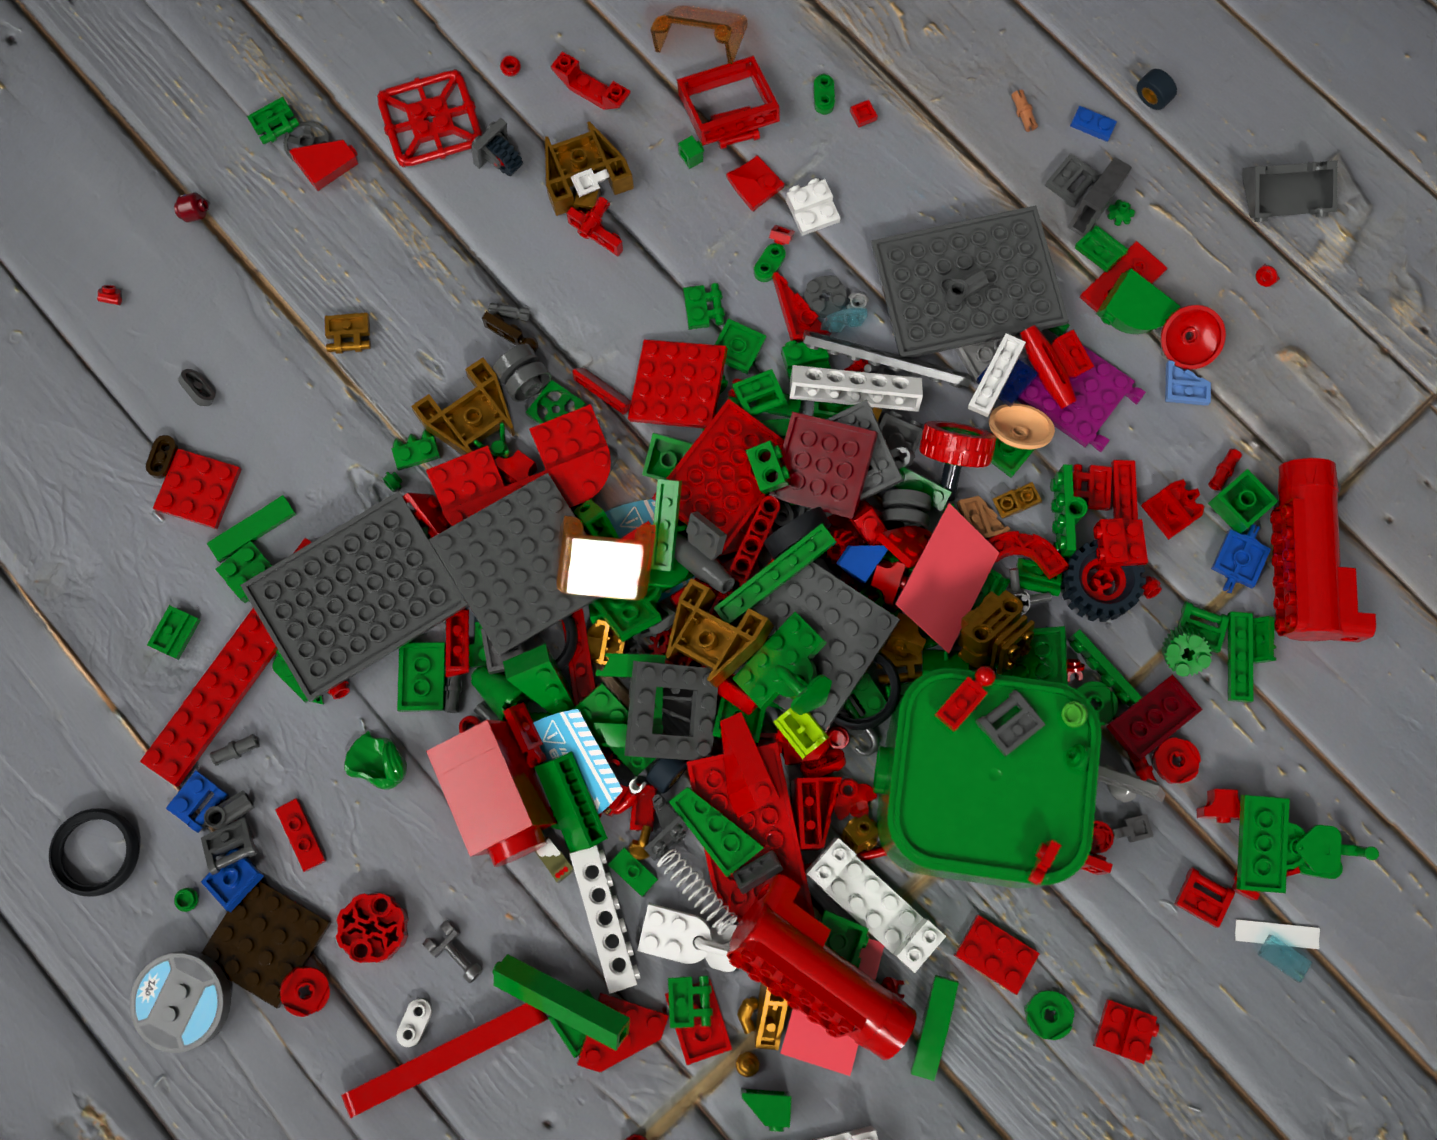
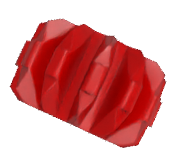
M843 528L831 531L830 533L837 543L827 550L826 558L831 559V564L837 565L836 562L848 545L862 546L856 542L858 536H853L852 530Z

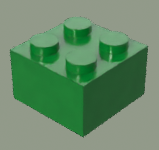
M1247 469L1208 504L1233 531L1241 534L1272 508L1278 500Z

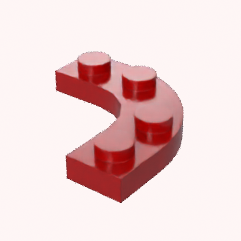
M1010 531L998 534L987 540L999 552L995 563L1011 555H1023L1031 558L1049 580L1068 569V563L1056 548L1046 539L1036 534L1032 536L1019 533V531Z

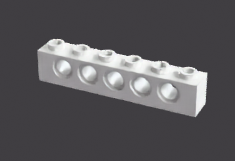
M792 366L790 399L856 405L864 400H868L871 407L919 412L923 397L922 378Z
M596 845L589 849L571 853V861L609 994L638 985L637 979L641 978L637 964L632 965L630 956L634 955L631 942H626L623 933L627 932L624 919H619L617 909H620L617 895L612 896L610 887L614 886L610 872L606 873L603 864L607 863L604 850H599ZM590 866H597L599 869V875L595 879L587 877L586 871ZM598 888L604 889L606 893L605 899L601 902H596L593 899V893ZM604 911H609L612 914V922L608 925L601 924L599 919ZM611 934H615L619 938L618 946L613 949L609 948L606 944V939ZM618 957L623 958L626 962V968L622 972H617L613 968V961Z

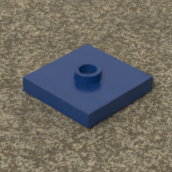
M238 847L230 850L225 856L233 852H236L240 849ZM245 857L220 869L219 873L212 875L209 872L201 883L224 909L231 913L264 875Z

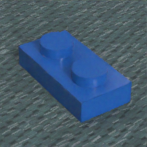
M1079 106L1070 126L1108 142L1117 121Z

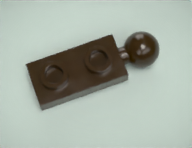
M485 312L482 317L484 327L516 346L529 344L534 352L537 351L538 342L535 338L523 337L522 330L516 325L511 324L510 326L499 315Z

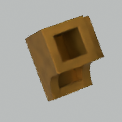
M899 612L897 618L901 621L887 640L884 649L906 657L907 653L919 657L926 639L919 634L918 625L907 615Z

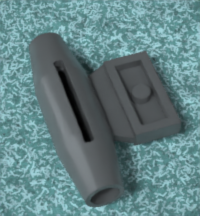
M698 511L690 514L686 529L688 537L677 532L674 558L701 582L721 593H727L733 588L735 580L720 561L716 559L722 554L727 534Z

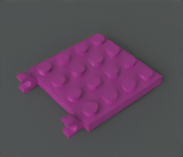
M1083 346L1094 367L1075 378L1069 377L1077 399L1076 402L1061 409L1044 388L1036 371L1018 392L1015 399L1024 405L1034 407L1045 413L1056 428L1086 448L1090 443L1095 449L1102 452L1110 440L1102 435H1097L1098 430L1124 396L1137 405L1146 392L1138 387H1133L1132 385L1135 383L1133 379Z

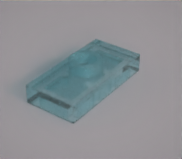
M1268 935L1257 954L1297 982H1302L1312 964L1310 960L1273 935Z

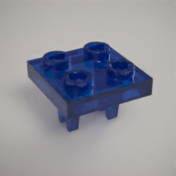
M1018 359L998 399L1011 407L1037 378L1038 372ZM987 368L977 378V384H980Z

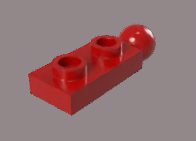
M980 667L975 673V681L968 676L935 714L953 732L988 694L982 687L990 686L995 681V672L990 667Z

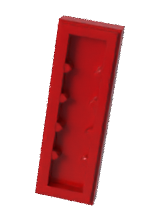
M296 798L276 808L275 811L303 872H307L326 862L327 860L299 799Z

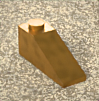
M761 983L755 1048L779 1050L788 1004L782 997L771 994L768 991V987Z

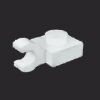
M590 168L573 175L571 179L579 197L598 190L600 188L598 183L605 181L610 176L607 169L594 174Z

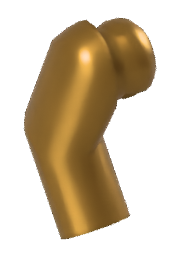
M755 997L745 998L737 1013L745 1035L756 1030L751 1019L754 1009H757L759 1006L758 1000Z

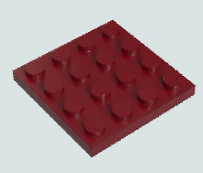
M792 412L781 451L783 457L780 458L782 466L786 465L790 474V478L787 479L789 486L773 491L769 496L811 509L821 507L824 512L853 519L858 509L878 432ZM778 472L775 473L773 482L778 479Z

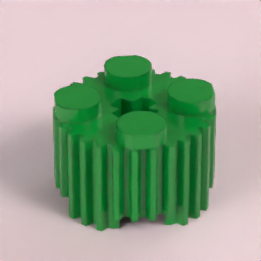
M1179 626V628L1175 627V630L1171 629L1170 634H1167L1168 638H1164L1165 642L1162 643L1164 659L1168 667L1173 672L1175 671L1177 675L1184 677L1191 674L1193 676L1194 673L1198 674V671L1203 672V668L1206 669L1210 666L1212 649L1201 631L1198 632L1196 628L1193 630L1192 627L1188 629L1187 626L1185 628ZM1189 648L1190 651L1184 653V649Z

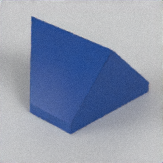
M848 545L836 564L857 584L864 588L875 573L877 565L882 561L888 549L884 545Z

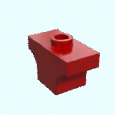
M519 450L509 458H500L498 456L495 460L499 472L505 476L503 479L508 484L532 476L537 470L536 463Z
M883 559L877 565L871 586L883 592L885 603L893 605L898 600L901 589H904L909 579L906 576L908 568L900 560L890 562Z
M1212 789L1207 791V803L1204 807L1196 809L1197 818L1216 819V823H1231V820H1240L1238 790Z

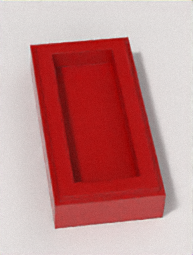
M646 784L639 792L632 806L630 830L642 831L643 825L651 827V832H653L655 808L652 799L657 795V789L651 784Z

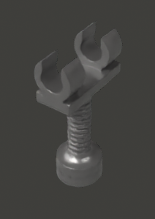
M446 920L440 925V928L448 937L439 946L429 937L422 945L433 957H438L444 950L448 952L456 963L464 969L463 977L470 984L483 972V969L478 963L470 964L462 953L452 945V942L460 933Z

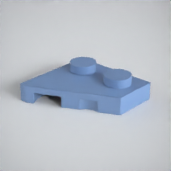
M1168 360L1166 363L1165 402L1208 406L1211 403V382L1197 377L1188 369L1186 371L1174 365L1175 362Z

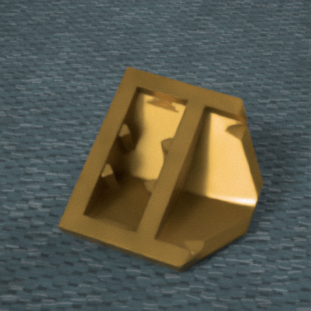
M598 619L588 629L587 635L591 661L593 663L606 665L609 658L605 657L606 653L625 654L628 639L622 642L604 619Z

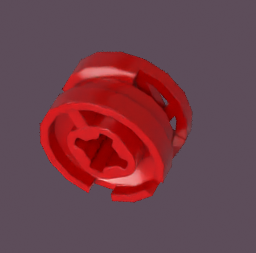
M1094 821L1093 840L1089 854L1106 852L1113 844L1114 835L1112 829L1102 821Z

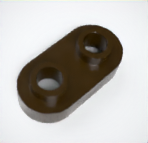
M168 435L159 436L155 439L146 462V471L156 479L166 477L178 449L177 442ZM166 446H170L169 450L164 451ZM159 466H163L160 471H157Z

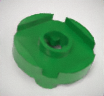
M1097 681L1087 682L1076 690L1084 695L1089 702L1093 698L1096 703L1100 704L1095 711L1100 725L1103 726L1111 721L1117 713V697L1113 691L1106 687L1107 685Z
M1040 991L1033 995L1025 1006L1027 1025L1040 1038L1058 1040L1065 1037L1071 1031L1074 1009L1071 1002L1064 995L1055 991ZM1046 1009L1055 1011L1056 1014L1053 1015L1054 1021L1045 1020Z

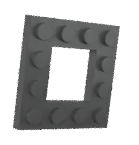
M864 400L826 419L878 432L870 461L873 469L867 472L860 501L904 481L868 400ZM824 512L827 517L833 515L831 513Z
M633 661L625 756L698 760L712 757L714 738L712 735L715 726L718 687H714L707 680L712 671L710 668ZM656 687L693 690L689 736L652 734Z

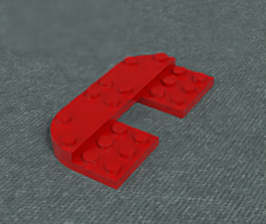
M591 404L530 428L529 430L546 470L507 486L503 482L489 445L427 469V475L448 523L451 526L456 525L546 473L553 480L569 508L593 498L603 488L608 479L611 457Z

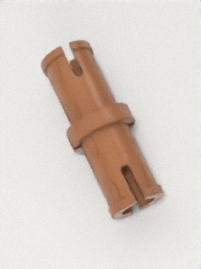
M1020 89V94H1018V91H1015L1011 97L1017 108V116L1021 117L1025 131L1030 132L1029 127L1033 131L1038 127V124L1032 113V105L1028 104L1024 90Z

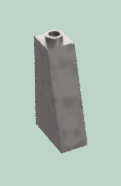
M1114 157L1083 199L1068 228L1084 237L1093 228L1125 181L1132 167Z

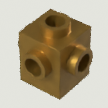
M866 814L860 818L854 817L843 829L841 839L856 855L864 849L869 851L878 843L877 823L872 819L870 820Z

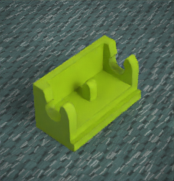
M789 708L773 721L802 759L829 738L809 712L798 715Z

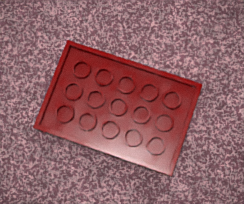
M729 398L666 478L682 481L678 519L688 526L690 514L698 511L727 534L722 552L726 550L766 496L760 492L746 450L771 440L775 446L779 445L782 451L784 439ZM763 453L761 461H768L771 457V453ZM776 472L769 475V482H773ZM656 493L652 497L654 501L656 500Z

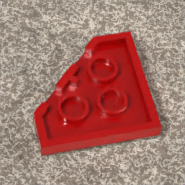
M600 992L599 1002L630 1018L629 1033L616 1051L586 1035L576 1064L596 1072H602L661 1040L669 1015Z

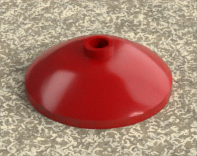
M1202 305L1184 306L1172 313L1164 323L1160 336L1161 348L1166 358L1175 362L1174 365L1183 369H1199L1213 362L1221 353L1225 344L1226 330L1221 317L1214 310ZM1191 332V337L1186 339V333Z

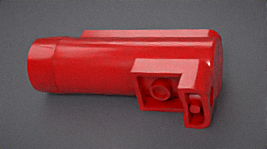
M1303 458L1287 461L1279 466L1278 496L1280 506L1273 509L1270 515L1273 527L1271 543L1273 545L1272 565L1274 566V577L1272 584L1275 588L1273 607L1276 611L1274 629L1279 636L1298 641L1333 640L1361 642L1374 636L1376 631V614L1358 612L1356 568L1341 567L1338 479L1336 463L1328 459Z
M775 875L766 880L751 908L743 916L731 937L730 949L727 953L729 963L747 972L753 981L761 982L768 987V991L771 994L782 997L787 1001L788 1006L795 1010H800L807 1015L806 1017L809 1021L821 1025L830 1036L839 1038L848 1035L858 1045L871 1051L880 1059L888 1060L892 1058L909 1039L916 1023V1010L893 991L876 982L825 945L831 930L793 903L801 887L784 875Z

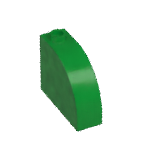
M1129 269L1120 275L1096 315L1101 318L1102 322L1111 325L1121 332L1144 334L1163 326L1169 316L1181 306L1133 269Z

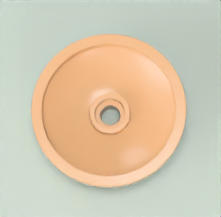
M1009 403L998 406L991 412L989 417V427L992 433L1001 442L1018 449L1032 450L1044 447L1051 442L1055 433L1054 424L1045 413L1024 404Z

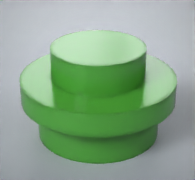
M1070 702L1064 706L1062 718L1068 726L1080 727L1087 720V710L1079 702Z

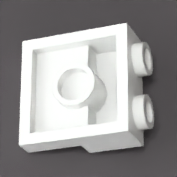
M816 178L811 180L807 186L801 188L799 185H796L789 189L786 202L802 236L840 222L841 218L833 203V195L825 179L820 181Z

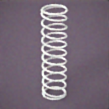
M671 849L665 853L658 861V868L669 863L675 854H678L679 857L677 861L664 871V874L672 871L678 862H685L684 866L671 876L670 881L675 880L685 868H691L689 874L676 884L677 888L684 884L690 875H697L696 879L682 891V894L687 893L696 882L703 881L701 887L690 895L688 901L694 899L703 888H709L707 894L699 899L694 907H698L707 896L715 894L712 902L706 905L700 914H704L713 903L721 901L718 909L712 912L706 921L711 920L722 908H727L724 916L718 919L712 928L717 927L726 916L733 914L718 930V934L726 932L736 922L737 915L734 912L728 913L729 906H722L723 900L716 899L717 893L710 892L709 885L704 886V879H698V873L692 872L691 865L686 866V860L680 859V853L676 852V849ZM730 921V923L724 928V930L721 931V929Z

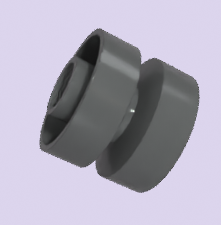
M529 344L518 345L510 349L493 366V371L496 373L497 378L505 385L506 391L515 402L525 401L533 397L551 379L550 372L542 362H538L539 357Z

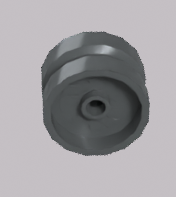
M896 489L885 492L883 494L882 506L886 510L881 513V522L887 530L905 526H918L928 530L930 517L926 513L931 510V496L909 489Z

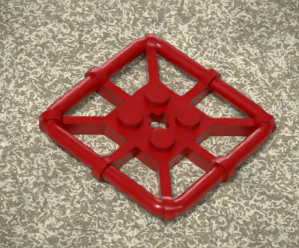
M456 69L421 79L417 77L414 78V81L379 91L377 94L378 106L385 125L384 131L389 137L394 156L401 167L414 166L441 158V160L446 159L445 156L472 149L473 140L479 135L482 136V130L475 112L476 105L471 100L461 72ZM450 79L441 95L426 99L423 90L424 86ZM456 84H458L464 104L449 109L446 101ZM418 88L421 101L406 104L390 96ZM387 104L406 112L409 121L396 125L393 124ZM467 113L474 133H469L454 126L452 118ZM429 116L435 117L433 118V122H429L425 119ZM412 130L414 139L405 154H402L396 134ZM454 134L467 141L442 148L439 138ZM435 140L438 150L413 157L421 143Z

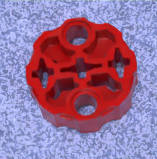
M363 893L352 898V901L345 908L341 909L336 920L338 923L336 940L339 947L345 950L350 959L359 963H382L393 958V955L401 947H404L408 938V914L395 901L394 897L387 894ZM381 899H385L388 903L387 909L384 912H380L378 909V902ZM363 914L366 915V916H369V918H368V919L364 918V917H363ZM348 915H353L354 923H350L347 919ZM392 922H396V924L391 925L390 927H386V926H383V925H382L383 923H386V924L389 925V924H391ZM363 923L374 924L382 932H371V929L363 925ZM356 929H360L363 931L362 933L355 931L354 933L349 934V932H352ZM396 933V936L399 937L398 941L392 942L393 939L390 937V934ZM377 937H379V938L382 939L384 948H383V946H382V942L379 941V940H376ZM361 944H365L368 949L366 956L363 958L358 954V948Z

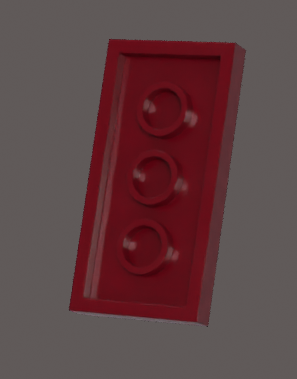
M1172 674L1106 727L1137 763L1203 709Z

